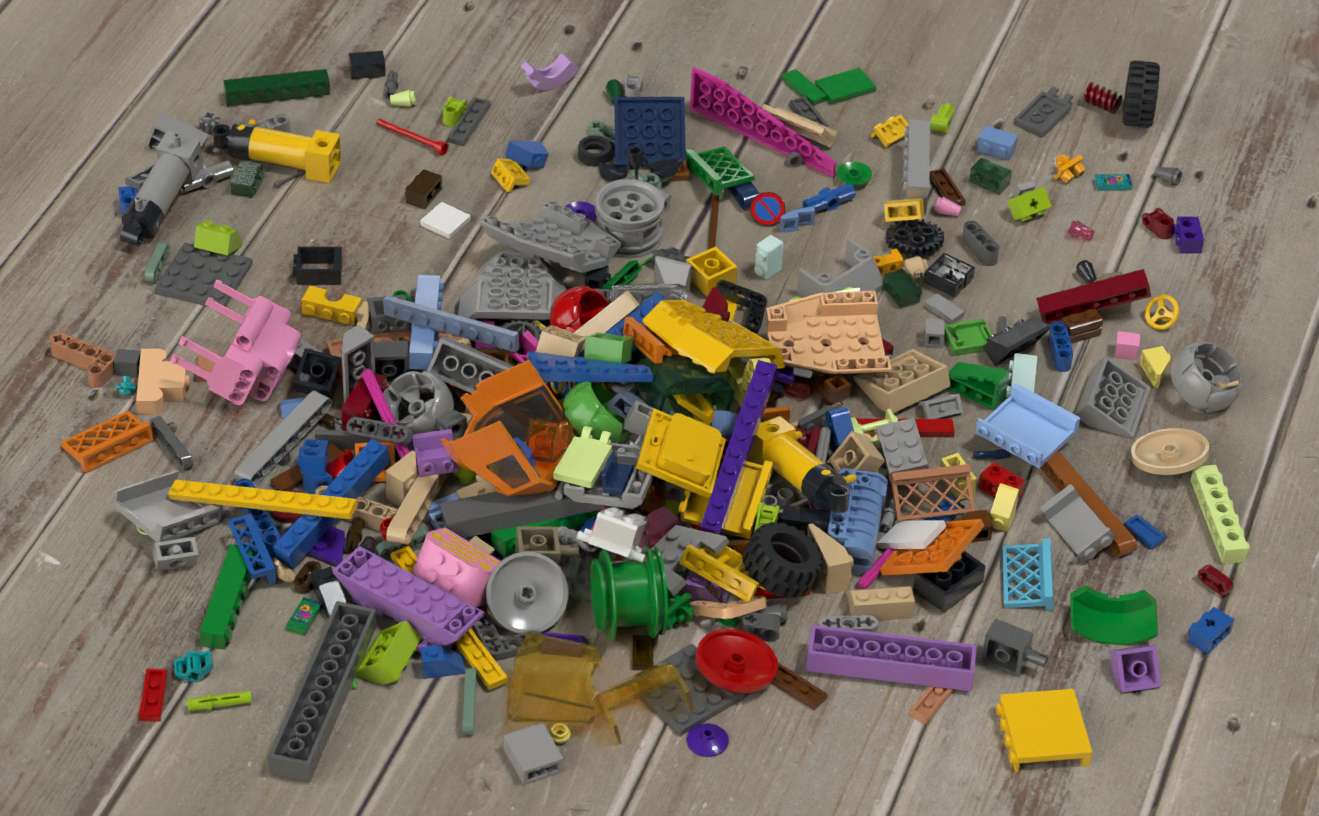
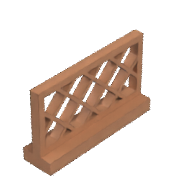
M970 464L892 473L889 478L890 484L892 483L897 521L964 514L975 511ZM957 479H966V487L963 491L953 485ZM938 481H944L949 485L944 493H941L934 487ZM919 483H924L930 487L924 496L915 490ZM905 485L910 489L905 498L898 494L897 486ZM951 487L960 494L955 502L945 496ZM931 490L941 496L936 504H933L926 498ZM912 492L921 498L916 507L907 501ZM963 496L969 500L970 508L962 509L956 503ZM943 498L952 505L948 511H942L937 507ZM923 501L933 507L929 513L924 514L917 509ZM904 503L913 509L908 516H901L900 508Z

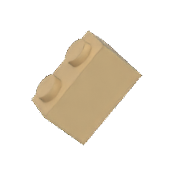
M550 325L542 331L536 352L579 357L586 337Z
M854 431L849 433L829 459L837 472L841 469H853L876 473L885 462L870 439Z
M412 450L386 470V499L398 507L401 506L417 478L415 451Z

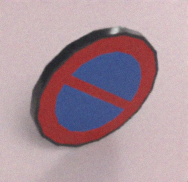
M762 192L756 195L750 205V214L753 220L762 226H773L779 223L781 216L786 211L783 199L772 192Z

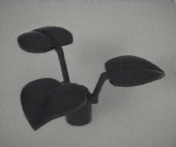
M632 147L628 150L629 156H627L626 166H615V163L606 164L600 162L599 171L604 180L613 182L621 180L623 176L626 177L631 165L635 170V180H638V168L642 167V164L645 162L650 172H655L658 177H669L678 172L682 158L661 160L649 164L646 155H643L642 148Z

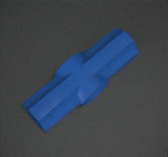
M851 183L833 190L826 187L818 195L803 200L802 206L803 208L814 206L815 212L825 208L831 211L836 209L841 202L855 198L856 192Z

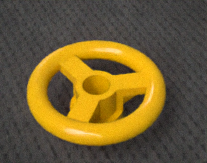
M1167 294L1153 297L1145 308L1146 322L1155 330H1166L1172 327L1179 317L1177 301ZM1164 300H1168L1169 302H1171L1174 308V313L1171 308L1166 307L1164 305ZM1158 302L1156 314L1150 317L1152 306ZM1160 319L1168 323L1158 325L1155 322Z

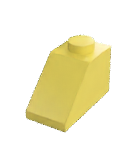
M1163 346L1142 350L1140 365L1154 388H1159L1168 373L1169 364L1171 363V356Z
M1000 483L990 512L993 528L1004 532L1008 531L1015 517L1019 489Z

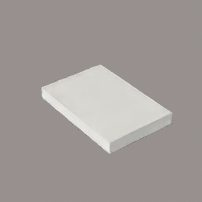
M944 520L898 521L877 544L880 549H925L945 529L946 524Z

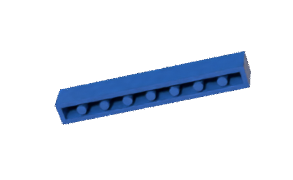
M371 439L321 495L357 499L389 464L388 447ZM302 514L273 546L276 559L290 569H293L339 518Z

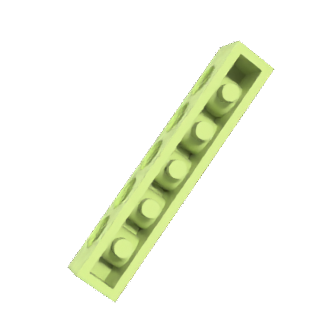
M1216 465L1199 466L1192 471L1191 483L1222 564L1246 562L1247 554L1250 553V545L1244 538V529L1240 528L1239 517L1233 510V501L1228 497V489L1223 484L1222 473L1218 471Z

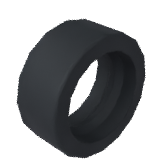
M587 136L578 144V158L587 166L596 167L599 166L600 162L608 163L611 159V143L602 136ZM589 149H600V150H602L603 152H600V153H590V152H588V151H586V150H589Z

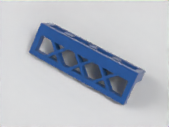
M249 514L228 520V525L251 578L265 576L268 585L276 583L275 567L252 515ZM244 523L243 530L235 528V525ZM245 536L248 537L250 543H246L241 540ZM252 550L256 556L247 555L248 552ZM259 564L261 569L254 571L253 567Z

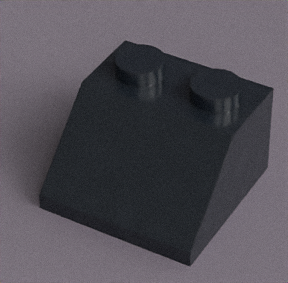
M305 348L293 382L295 390L305 394L316 391L333 400L338 385L342 357Z

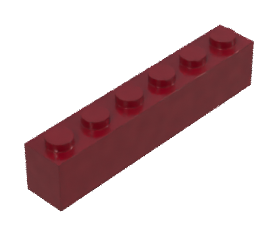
M1141 269L1037 297L1036 300L1042 322L1052 324L1061 321L1063 317L1070 316L1071 314L1081 313L1089 309L1100 311L1152 296L1145 270Z

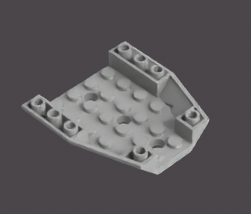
M555 201L541 204L538 217L532 220H523L520 223L510 224L502 222L496 216L479 219V223L488 237L527 256L534 258L536 255L544 258L549 263L559 262L562 267L581 273L605 267L621 246V242L595 222L585 218V215L577 214L572 209L562 207Z
M499 251L479 269L460 296L458 316L476 321L477 318L550 319V312L554 307L553 303L556 297L567 289L555 268L546 262L544 258L536 255L533 258L519 251Z

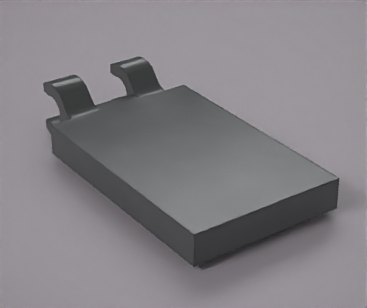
M1054 86L1047 93L1042 91L1014 118V124L1043 138L1071 110L1073 102L1070 101L1074 96L1067 93L1060 100L1058 95H1056L1059 89Z

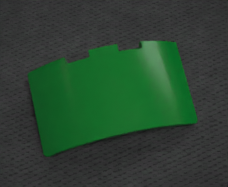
M1087 585L1070 593L1071 629L1086 639L1103 644L1129 645L1145 642L1158 636L1156 599L1144 589L1132 594L1119 595V598H1110L1108 594L1098 592Z

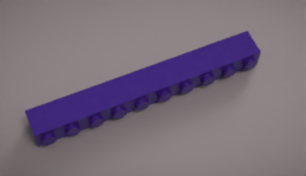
M761 360L757 361L703 517L700 531L717 535L723 534L776 379V364Z

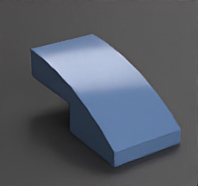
M814 206L797 209L781 216L780 233L798 231V226L814 225Z

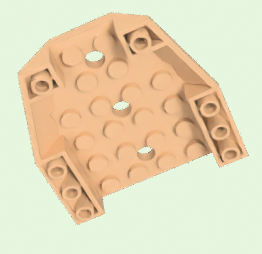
M876 291L818 293L766 308L767 338L770 343L780 348L785 366L798 367L826 374L891 372L889 356H885L877 318L878 301Z

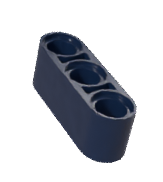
M751 181L727 187L743 210L749 209L752 200L759 194Z

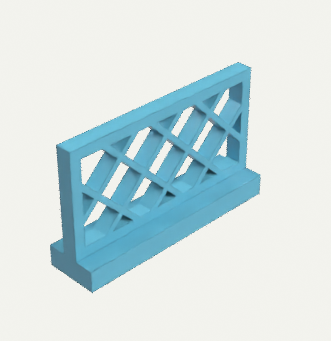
M1050 538L1042 539V544L1003 546L1005 608L1045 606L1046 611L1054 610ZM1030 551H1039L1034 557L1028 555ZM1016 552L1018 555L1011 558L1007 553ZM1023 557L1028 560L1024 565L1018 562ZM1033 564L1039 567L1034 572L1028 569ZM1013 565L1019 568L1014 573L1008 570ZM1023 572L1029 575L1024 580L1019 577ZM1033 579L1039 581L1035 586L1029 583ZM1013 580L1019 582V584L1015 587L1009 585V583ZM1024 586L1029 589L1026 594L1019 591ZM1036 593L1041 599L1032 600L1029 597ZM1014 594L1020 597L1018 600L1009 601V598Z

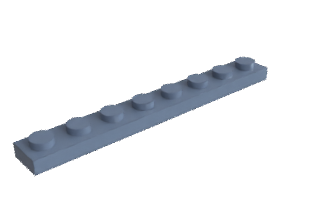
M388 295L383 299L384 315L512 352H516L519 349L518 332Z

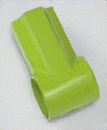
M946 103L941 105L937 114H933L930 121L931 130L947 134L955 114V108H953L952 104Z

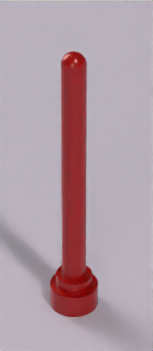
M383 119L376 120L377 125L432 147L437 154L444 156L448 151L449 144L443 140L433 141Z

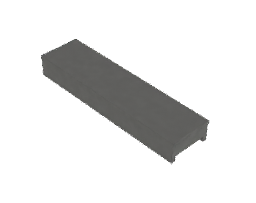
M560 480L554 490L544 491L540 494L506 496L498 492H491L439 503L442 520L446 528L462 538L604 509V505L574 502L565 494L561 500H557L555 493L561 482Z

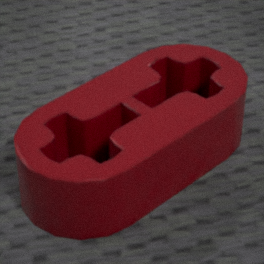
M1207 564L1198 571L1200 581L1219 595L1225 596L1233 590L1234 585L1231 579L1215 567Z

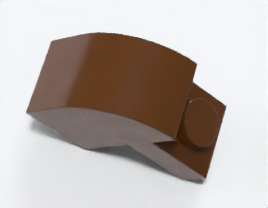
M825 374L811 381V386L822 396V403L825 406L842 402L848 399L850 395L851 385L840 374L833 377Z

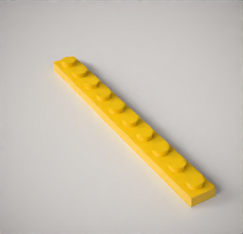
M175 480L168 493L170 500L351 519L358 505L356 499L185 480Z
M409 546L391 553V559L396 566L415 575L413 568L417 561V556ZM471 628L454 643L471 667L476 668L477 675L489 690L508 683L506 674Z

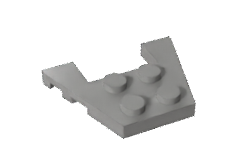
M675 525L653 546L658 547L665 568L667 587L673 596L687 584L681 576L676 574L683 566L679 562L686 546L690 544L697 549L705 546L717 555L729 543L727 537Z

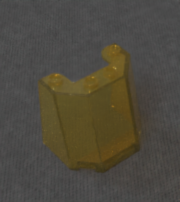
M527 632L515 657L513 678L508 686L507 719L513 722L592 724L595 716L598 717L601 710V704H598V699L594 698L592 700L595 692V686L592 685L595 670L600 668L602 657L599 656V647Z

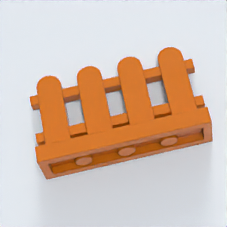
M625 317L623 336L633 337V345L655 364L662 363L663 355H679L676 349L672 348L655 332L650 330L648 326L638 323L633 317Z

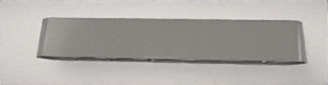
M312 391L243 461L234 473V480L238 481L246 478L251 480L256 487L329 411L332 400L316 391Z

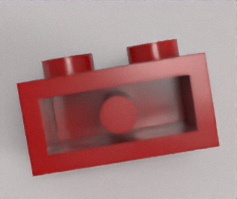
M995 462L980 473L978 488L994 498L1000 483L1019 489L1018 499L1024 493L1025 480Z

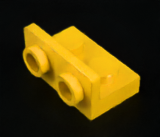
M901 114L897 117L891 116L884 124H877L870 136L871 138L878 136L884 146L888 147L904 138L905 126L909 124Z
M497 158L491 174L506 192H511L514 185L529 186L531 179L517 162L511 159Z

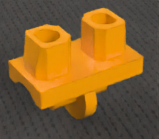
M1059 155L1056 158L1057 163L1055 164L1058 168V173L1053 178L1056 181L1061 178L1068 184L1075 177L1072 171L1077 177L1081 176L1086 170L1081 163L1083 157L1078 155L1071 160L1069 156Z

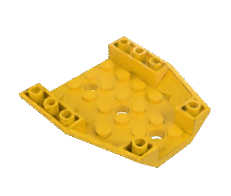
M661 300L642 320L650 330L655 332L672 348L676 349L678 354L693 359V363L703 365L707 368L708 372L713 374L726 372L730 360L735 357H750L751 359L769 358L772 364L777 365V369L784 368L785 366L779 347L738 323L732 321L730 324L722 321V316L705 313L706 310L686 300Z

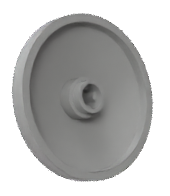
M535 552L515 553L500 561L493 569L486 586L487 605L495 620L515 633L533 630L542 632L554 625L566 608L568 601L567 581L560 567L545 555Z

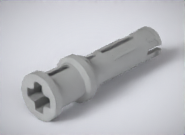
M564 526L557 528L560 544H578L579 548L589 552L596 550L592 547L595 545L576 539L577 531Z

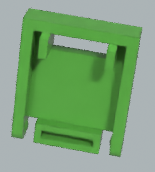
M984 319L944 325V337L954 357L985 352L983 346L987 343L986 339L992 336Z

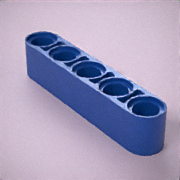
M246 478L238 480L235 486L255 488L253 482ZM240 507L244 516L252 515L270 558H274L273 546L279 541L280 535L268 511Z

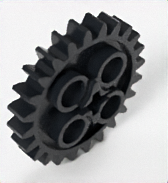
M918 219L914 221L902 220L901 223L895 221V225L890 224V228H887L885 240L888 248L898 249L899 253H905V256L909 254L912 257H915V255L922 257V254L929 256V253L935 254V251H940V247H943L944 231H941V227H937V224L931 225V221L926 223L925 219L918 221Z

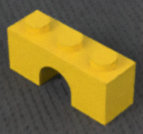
M309 286L301 299L302 314L355 326L358 321L356 319V311L362 306V298L344 294L342 299L332 302L327 299L326 289Z

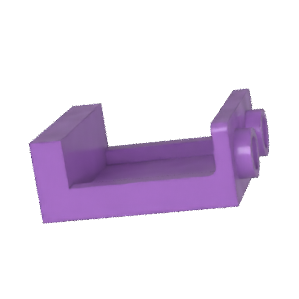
M451 429L413 434V445L419 477L459 471L458 464L454 462L440 442V439L446 438L447 441H453Z

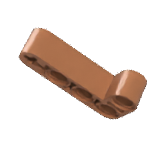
M54 333L50 336L52 356L87 369L89 385L91 387H103L115 374V354L113 352L64 333Z

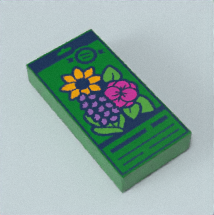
M303 597L286 624V630L306 635L322 609V602Z

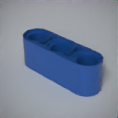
M1054 322L1050 325L1051 329L1048 336V344L1054 367L1060 372H1068L1071 369L1073 349L1065 324Z
M846 407L828 410L825 414L827 426L831 430L830 438L834 452L849 433L854 431L850 414Z

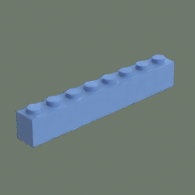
M418 275L415 303L442 311L444 283H440V276ZM412 323L409 369H428L438 346L440 331Z

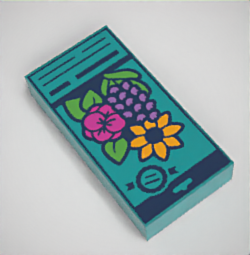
M1095 174L1094 177L1098 191L1132 190L1133 185L1130 174Z

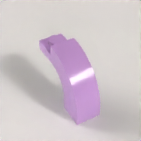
M562 53L550 66L544 69H537L526 61L521 65L525 70L526 79L540 90H551L562 86L580 69Z

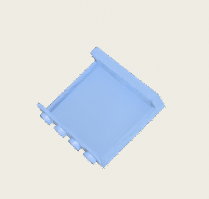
M1016 383L1012 386L1011 396L985 420L977 419L975 433L1040 468L1078 432L1080 417Z

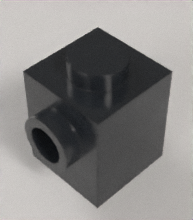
M606 265L602 268L587 271L585 286L591 289H603V286L611 279L609 266Z

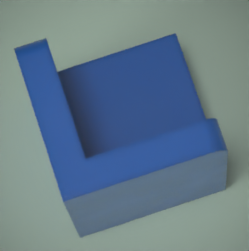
M326 471L324 475L303 474V489L308 494L316 495L315 492L318 487L329 486L332 483V476Z

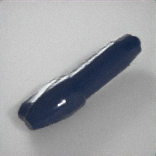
M996 449L995 451L974 452L973 456L979 459H1004L1009 457L1010 454L1005 449Z

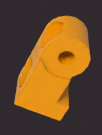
M898 249L890 250V254L873 256L881 276L902 273L901 267H903L904 259Z

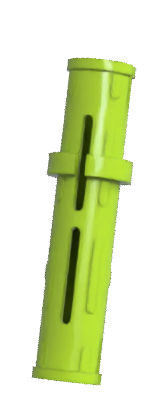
M250 690L213 696L206 694V697L187 698L188 712L204 709L212 711V708L252 704Z

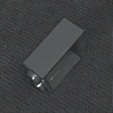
M405 295L391 296L402 300H406ZM386 296L367 298L373 334L411 331L410 322L384 315L383 299Z

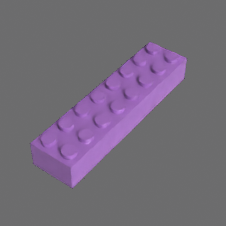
M812 625L806 671L972 691L977 645Z

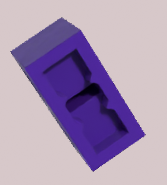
M1177 216L1176 224L1173 226V234H1176L1175 244L1179 247L1180 253L1201 254L1204 237L1199 217Z

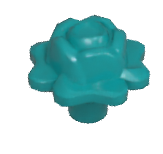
M123 376V382L115 385L114 388L119 389V394L132 395L134 389H137L138 386L130 382L131 376Z

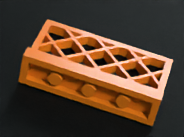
M126 411L62 441L61 446L81 463L82 470L87 473L154 440L151 425L147 421L142 423L132 413ZM127 418L129 419V422H121ZM117 428H126L125 430H117ZM101 436H109V438H100V437H101ZM84 444H92V446H83V445H84Z

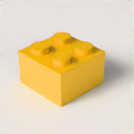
M717 247L686 259V263L691 264L690 281L706 296L709 295L712 287H716L720 280L734 284L737 282V266Z

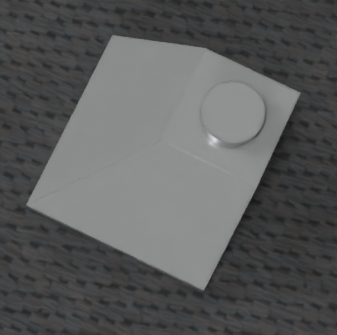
M656 256L654 286L665 300H686L690 293L691 264Z

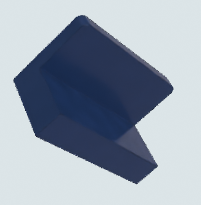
M612 451L602 472L603 493L622 496L632 476L633 465L618 463L617 451Z

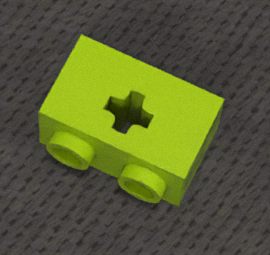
M1045 186L1007 200L1014 220L1020 218L1022 221L1031 219V214L1036 213V216L1046 213L1047 208L1052 207Z

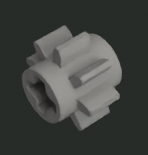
M212 111L203 113V117H199L200 129L204 128L206 133H213V128L216 125H220V116H216Z

